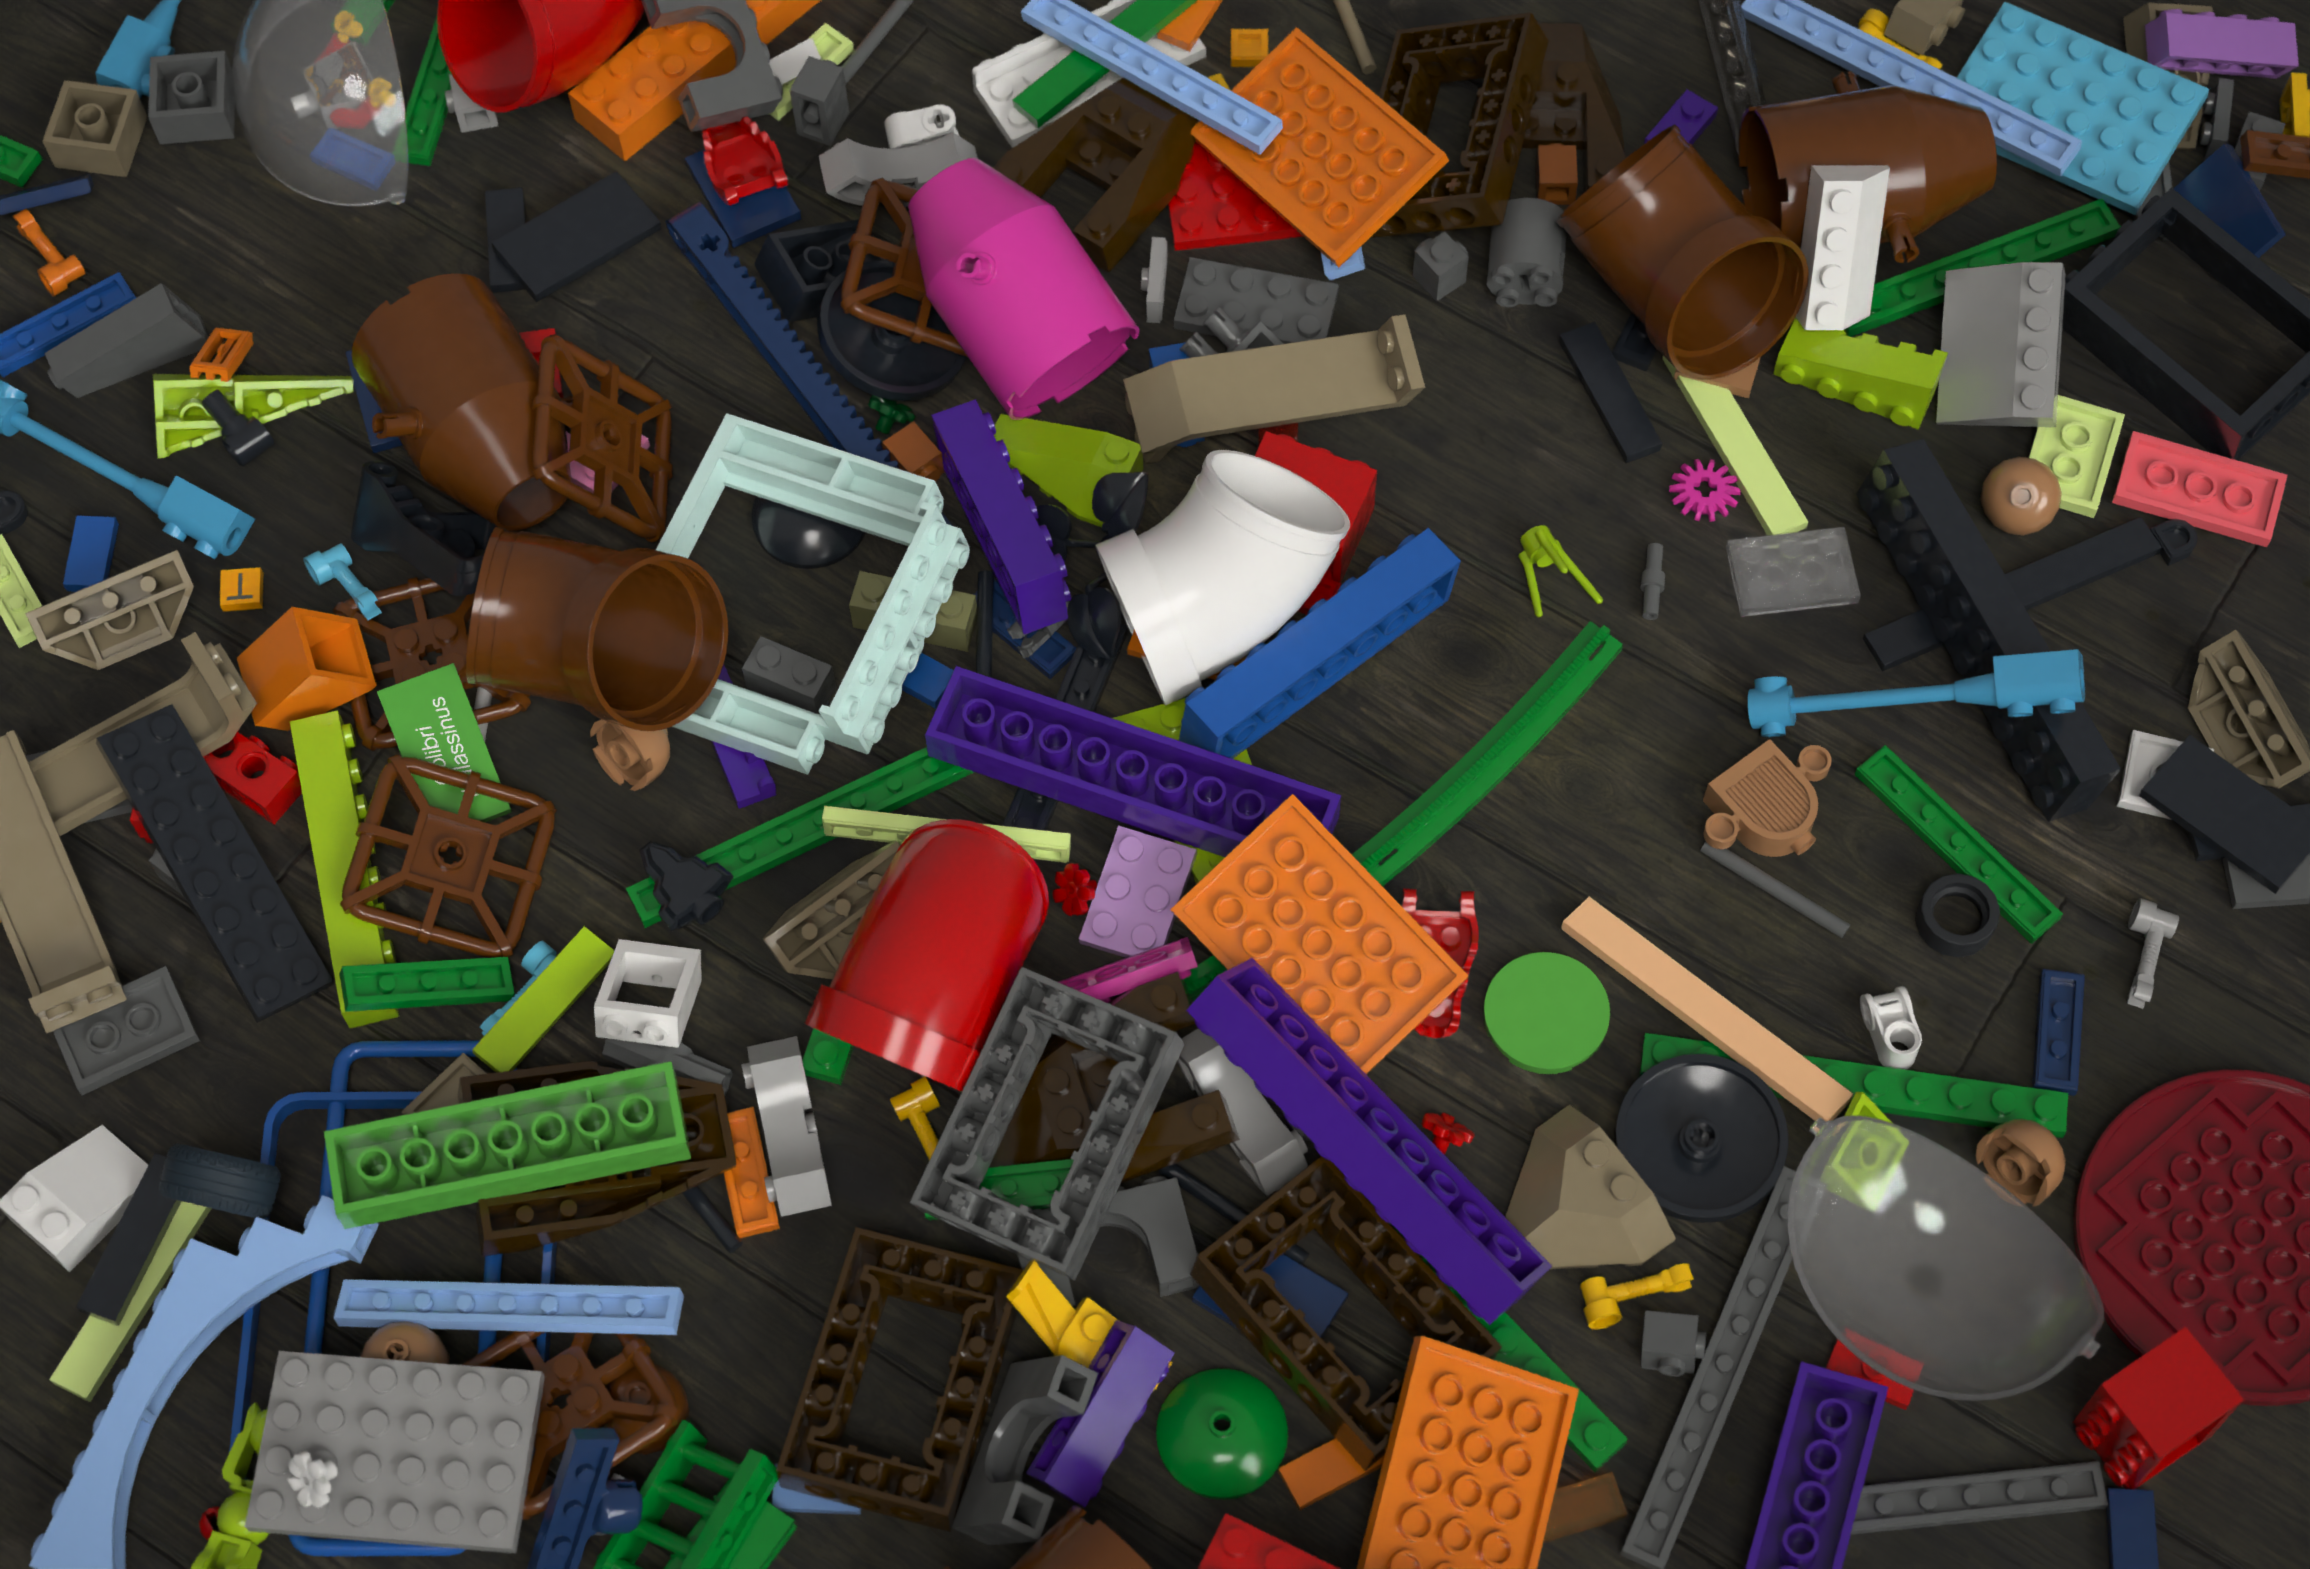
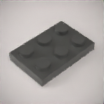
M166 966L123 985L126 1001L53 1031L81 1095H85L200 1041L174 980Z

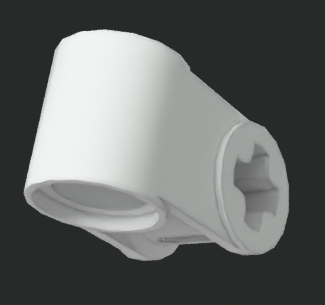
M934 105L909 112H897L887 117L884 123L889 149L925 144L951 132L959 136L955 127V114L951 108L945 105ZM936 115H940L941 122L937 123Z
M1904 986L1896 987L1892 993L1874 997L1868 993L1861 995L1860 1008L1862 1017L1871 1034L1879 1061L1884 1067L1909 1069L1916 1059L1922 1042V1035L1913 1013L1908 991ZM1901 1042L1907 1046L1908 1050H1898L1891 1043Z

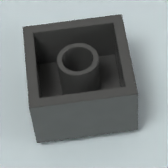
M225 51L150 57L148 118L159 144L234 138L235 75Z

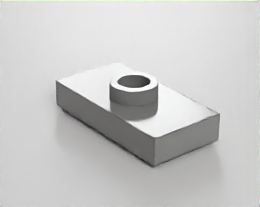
M1152 237L1149 268H1142L1141 291H1147V322L1160 323L1163 317L1167 270V240L1162 237Z

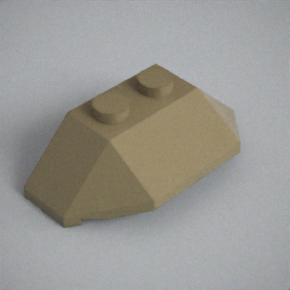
M175 550L68 594L25 614L43 651L100 670L173 639L194 585L178 550Z
M2234 630L2200 650L2199 665L2194 678L2188 709L2209 747L2260 785L2279 789L2310 771V749L2307 740L2269 673L2240 633Z
M897 841L846 866L785 911L762 938L786 973L833 980L870 899L900 847Z

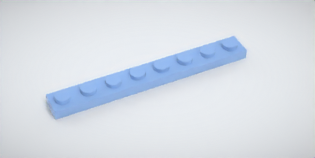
M1030 0L1021 10L1022 19L1026 23L1260 155L1283 129L1282 119L1070 0Z
M344 1279L334 1319L340 1327L381 1328L391 1322L407 1321L422 1324L429 1329L676 1335L684 1295L680 1287Z

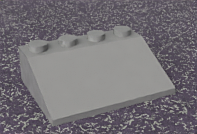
M2020 262L1946 271L1941 351L1948 352L1939 379L1937 425L2056 427L2065 291L2063 263Z

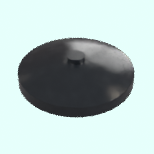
M865 262L857 291L891 278L895 262ZM846 271L836 277L828 287L820 304L817 315V332L827 359L842 377L852 385L871 395L897 401H912L930 397L945 389L956 378L966 360V356L923 341L920 344L911 342L909 336L860 320L851 313L846 314L840 306L842 302L841 289ZM893 292L865 305L915 322L920 301ZM931 305L926 327L953 336L933 305Z
M1681 1055L1651 1067L1628 1090L1621 1104L1615 1127V1146L1654 1193L1663 1213L1689 1222H1721L1740 1216L1753 1209L1775 1186L1783 1170L1788 1152L1789 1139L1786 1118L1772 1090L1760 1077L1745 1066L1715 1055Z

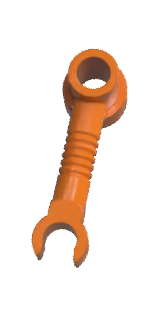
M27 209L13 215L19 224L16 226L19 232L28 241L32 242L49 263L39 268L37 272L45 288L52 296L68 289L67 284L85 275V270L75 255H71L65 259L41 231L40 226Z

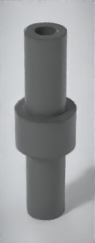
M1651 543L1647 546L1646 570L1641 573L1640 589L1644 592L1642 617L1647 620L1658 618L1660 593L1664 591L1665 573L1662 571L1663 546L1659 543Z

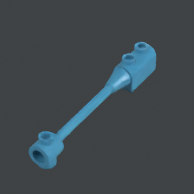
M161 0L144 21L127 15L95 72L98 85L137 90L140 98L142 94L149 97L150 57L174 55V48L169 46L171 43L170 35L177 15V7L181 0Z
M0 380V434L12 436L20 430L132 491L140 501L158 515L160 521L166 523L162 531L184 542L188 535L197 540L195 549L213 559H216L219 553L229 556L240 547L255 518L177 475L169 488L152 480L133 475L27 417L28 405L24 402L27 394Z
M2078 649L1994 656V673L1955 681L1954 684L1795 697L1792 686H1787L1786 677H1763L1755 679V689H1749L1748 692L1749 720L1752 729H1761L1762 737H1780L1786 735V726L1795 725L1796 713L1951 700L1961 703L1998 706L1999 709L2007 708L2009 717L2033 715V706L2050 705V713L2053 714L2071 713L2076 711V702L2085 701L2083 655Z

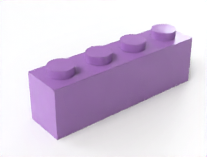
M2169 9L2161 12L2158 18L2145 25L2148 63L2164 70L2278 78L2299 66L2295 23L2279 22V19L2275 17L2250 20L2247 19L2246 15L2240 14L2228 17H2215L2213 12H2201L2192 15L2183 14V11L2180 9Z

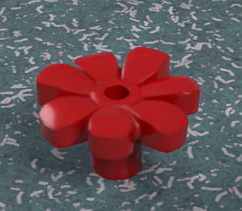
M1077 863L1067 864L1064 871L1056 872L1055 883L1061 888L1053 890V899L1056 903H1063L1062 910L1068 916L1084 915L1088 911L1087 901L1095 898L1098 884L1095 880H1090V874L1086 869L1079 870Z
M1442 1112L1441 1116L1436 1113H1426L1421 1124L1424 1128L1433 1132L1435 1136L1432 1143L1444 1155L1450 1143L1460 1147L1463 1142L1471 1144L1475 1134L1465 1125L1458 1122L1454 1123L1455 1117Z

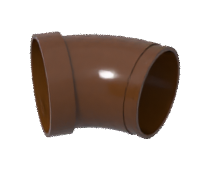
M1674 124L1647 141L1578 197L1557 218L1556 222L1561 228L1563 227L1571 237L1570 240L1614 293L1645 325L1647 335L1653 346L1678 371L1687 377L1710 380L1728 376L1747 367L1763 356L1783 336L1803 303L1808 286V264L1802 250L1776 225L1765 218L1754 216L1705 162L1693 145L1685 140L1680 133L1681 130Z
M495 527L485 550L475 591L467 644V681L473 685L485 684L495 689L583 706L591 714L602 720L640 731L663 730L682 722L694 713L706 700L718 680L728 644V617L725 603L718 586L708 572L699 564L682 556L648 548L620 551L524 531L518 533L507 531L506 528Z

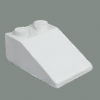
M101 1125L29 1171L0 1199V1209L16 1226L70 1273L120 1222L148 1164Z

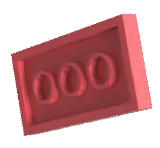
M2133 431L2129 439L2112 503L2169 520H2183L2197 528L2268 547L2273 535L2288 475Z

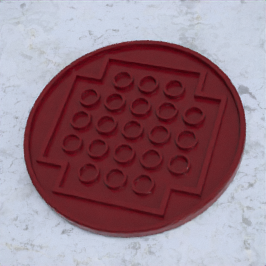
M2250 1070L2201 1072L2180 1077L2160 1085L2135 1100L2110 1123L2098 1139L2085 1163L2074 1203L2073 1228L2075 1249L2086 1287L2107 1324L2139 1358L2186 1326L2245 1399L2241 1404L2279 1406L2310 1401V1086L2291 1078Z

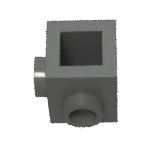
M1445 231L1434 239L1428 238L1415 250L1413 277L1437 302L1466 283L1469 260L1468 252L1459 241L1454 242Z
M1645 1310L1641 1369L1659 1370L1660 1373L1667 1376H1681L1685 1373L1694 1374L1695 1358L1704 1359L1706 1332H1698V1316Z

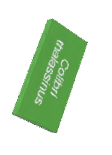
M454 663L377 691L402 757L419 758L468 774L472 770L481 773V778L500 783ZM411 774L429 806L458 814L465 792L464 789ZM475 793L468 817L487 822L512 811L507 802Z

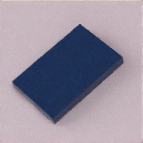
M2223 144L2173 188L2257 258L2262 256L2286 235L2248 171H2244L2243 163L2232 145Z
M705 149L685 157V163L719 225L726 233L732 248L801 219L800 211L786 186L779 189L775 186L739 198V203L728 206L716 193L707 174L704 161Z
M1283 1254L1263 1271L1276 1281L1274 1287L1296 1311L1298 1309L1303 1311L1305 1314L1304 1320L1322 1339L1348 1299V1293ZM1199 1286L1192 1297V1302L1238 1329Z

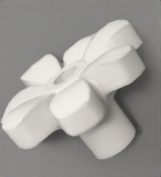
M307 1451L294 1455L288 1464L289 1471L294 1476L288 1478L287 1481L293 1491H299L297 1500L304 1507L314 1505L320 1508L329 1502L327 1494L331 1492L329 1480L337 1476L335 1464L330 1460L324 1463L321 1459L312 1461Z

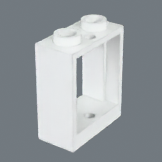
M619 939L594 1004L596 1037L679 1048L702 981L701 950ZM622 982L676 989L670 1008L616 1001Z

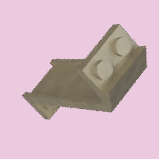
M1405 314L1391 316L1376 331L1172 360L1123 380L1126 389V409L1133 416L1136 427L1135 442L1140 444L1145 464L1159 462L1174 446L1191 439L1406 406L1425 388Z
M196 632L181 639L192 661L190 669L182 678L29 762L60 836L128 799L96 745L98 737L173 704L203 757L233 739L257 702L220 643L215 646L211 642L203 645Z
M12 730L0 737V920L31 991L32 997L28 999L34 1014L40 1018L47 1034L124 1002L127 999L114 962L27 760V751L21 738Z

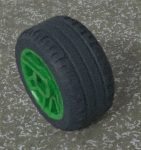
M177 1143L170 1147L167 1152L164 1170L159 1182V1191L163 1197L264 1219L270 1215L273 1209L272 1205L275 1201L281 1173L277 1166Z

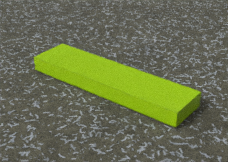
M584 926L472 1049L473 1054L496 1073L513 1071L609 965L614 950Z

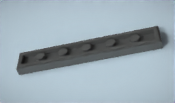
M2099 1461L1866 1485L1862 1488L1851 1535L2105 1509L2108 1506Z

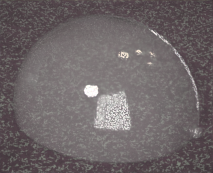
M253 0L237 35L233 55L232 77L233 94L239 120L246 139L257 158L284 185L314 200L343 206L373 205L391 201L395 205L403 203L407 194L408 180L406 118L398 63L383 0Z
M1852 1115L1827 1122L1820 1117L1812 1125L1810 1132L1815 1135L1814 1141L1798 1166L1790 1190L1788 1203L1790 1250L1801 1284L1813 1307L1827 1327L1854 1355L1874 1370L1911 1389L1953 1400L1981 1401L2010 1397L2031 1390L2052 1379L2068 1367L2077 1356L2080 1357L2083 1354L2088 1359H2091L2101 1345L2095 1341V1335L2103 1325L2104 1308L2096 1286L2080 1261L2057 1234L2011 1192L1950 1150L1922 1135L1893 1123L1866 1116Z

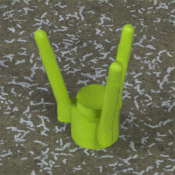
M1536 526L1522 535L1520 543L1524 551L1518 557L1525 569L1536 617H1541L1543 611L1533 569L1534 563L1538 567H1546L1554 563L1563 574L1569 570L1597 604L1603 602L1602 597L1564 552L1559 541L1554 539L1547 526Z

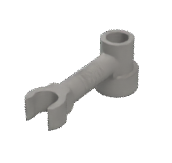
M2142 898L2136 901L2128 922V929L2145 934L2144 937L2146 938L2137 974L2134 977L2128 994L2127 1004L2143 1009L2145 1001L2150 1002L2154 989L2153 977L2163 937L2169 939L2173 937L2178 926L2179 915L2158 909L2156 903Z

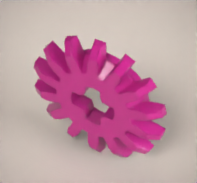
M1699 459L1694 460L1696 470H1693L1685 463L1681 465L1680 468L1686 475L1674 473L1671 479L1680 482V484L1669 486V492H1679V495L1671 500L1674 505L1681 502L1685 504L1680 513L1685 516L1692 510L1696 513L1694 518L1696 521H1700L1701 514H1708L1710 522L1715 521L1716 511H1719L1724 517L1729 515L1725 505L1728 504L1734 508L1737 506L1738 502L1730 495H1740V489L1729 486L1737 482L1736 476L1723 477L1729 470L1726 465L1716 472L1713 471L1715 460L1710 459L1707 469H1703ZM1701 481H1707L1709 487L1716 488V491H1711L1709 497H1702L1701 491L1694 490V487H1700Z

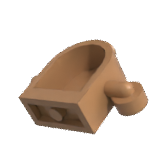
M1769 739L1709 782L1703 802L1714 814L1708 818L1703 834L1707 844L1715 849H1726L1732 846L1737 838L1746 848L1763 856L1779 857L1793 852L1797 855L1804 853L1816 841L1811 830L1818 812V798L1814 787L1809 781H1820L1827 776L1832 762L1830 753L1818 745L1807 746L1800 752L1795 766Z

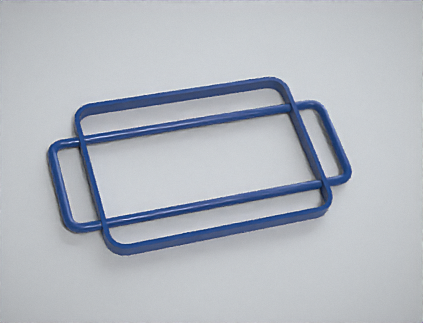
M480 1040L360 1041L351 1043L343 1048L335 1057L332 1067L330 1092L289 1094L277 1101L269 1110L264 1124L260 1163L275 1166L280 1126L286 1117L295 1111L328 1109L326 1131L343 1128L345 1109H405L421 1093L347 1092L349 1068L353 1061L359 1058L459 1057L462 1053L468 1057H477L473 1054L472 1049ZM326 1143L324 1145L319 1201L322 1195L333 1199ZM270 1215L264 1218V1220L269 1221ZM557 1242L544 1245L541 1284H554ZM503 1254L485 1256L483 1283H500ZM330 1267L315 1271L311 1276L304 1353H322ZM261 1301L244 1313L230 1450L237 1434L243 1431L247 1411L250 1408ZM479 1330L478 1354L496 1343L497 1330ZM545 1332L537 1337L536 1349L544 1362L549 1361L551 1332ZM533 1447L531 1463L536 1451L535 1447ZM288 1535L294 1548L303 1554L311 1556H451L461 1554L467 1550Z

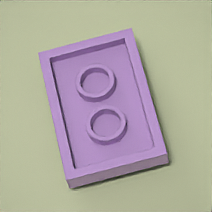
M1118 826L1095 891V898L1091 902L1079 937L1080 944L1125 958L1165 945L1176 917L1170 909L1183 897L1197 856V850Z

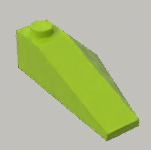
M1000 414L995 424L996 434L994 437L996 441H1004L1009 453L1010 462H1008V465L1011 469L1017 468L1020 475L1024 474L1039 486L1040 491L1048 497L1052 495L1077 519L1102 527L1104 522L1099 521L1095 517L1092 509L1093 491L1097 482L1105 475L1111 473L1143 471V453L1140 444L1108 432L1028 418L1013 420L1005 414Z

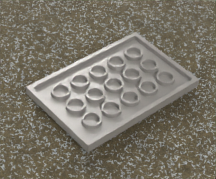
M279 1351L245 1528L250 1532L516 1553L545 1379L542 1371ZM302 1451H307L312 1461L321 1459L324 1463L330 1460L337 1468V1476L329 1480L331 1484V1492L327 1494L329 1502L320 1508L314 1505L302 1506L297 1500L299 1491H293L287 1481L288 1478L294 1476L289 1471V1461L294 1455Z

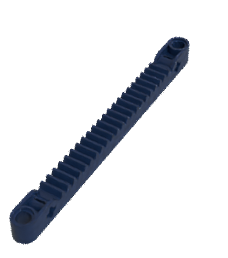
M697 202L666 220L667 229L677 247L831 447L899 469L898 462L891 461L888 449L882 450L881 440L879 438L874 439L873 430L865 428L864 418L862 416L857 417L856 408L848 406L846 395H840L839 386L831 384L829 373L823 374L822 364L820 362L815 363L814 355L811 351L806 352L805 343L803 340L798 341L797 332L795 330L790 331L787 319H781L780 310L778 308L773 309L770 298L765 299L763 288H757L755 278L748 276L745 266H740L738 256L731 257L728 251L729 240L726 233L705 206ZM942 512L941 514L946 524L953 526Z

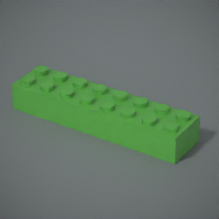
M672 1061L324 1131L335 1214L345 1229L476 1203L478 1199L520 1194L691 1159L678 1082Z

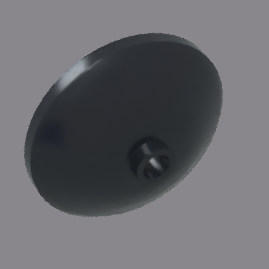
M756 496L753 503L752 525L757 541L769 556L787 566L815 569L835 564L850 555L859 546L866 534L864 531Z

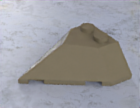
M1568 1105L1536 1128L1505 1218L1552 1265L1550 1269L1594 1268L1599 1265L1618 1264L1641 1266L1676 1240L1654 1193L1598 1124L1571 1105Z

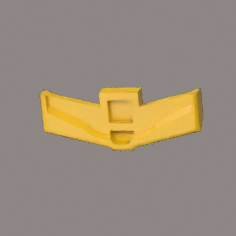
M1034 1259L1029 1261L1006 1296L1049 1347L1054 1356L1063 1355L1086 1368L1089 1367L1115 1321L1118 1320L1088 1297L1083 1298L1077 1308L1074 1309Z

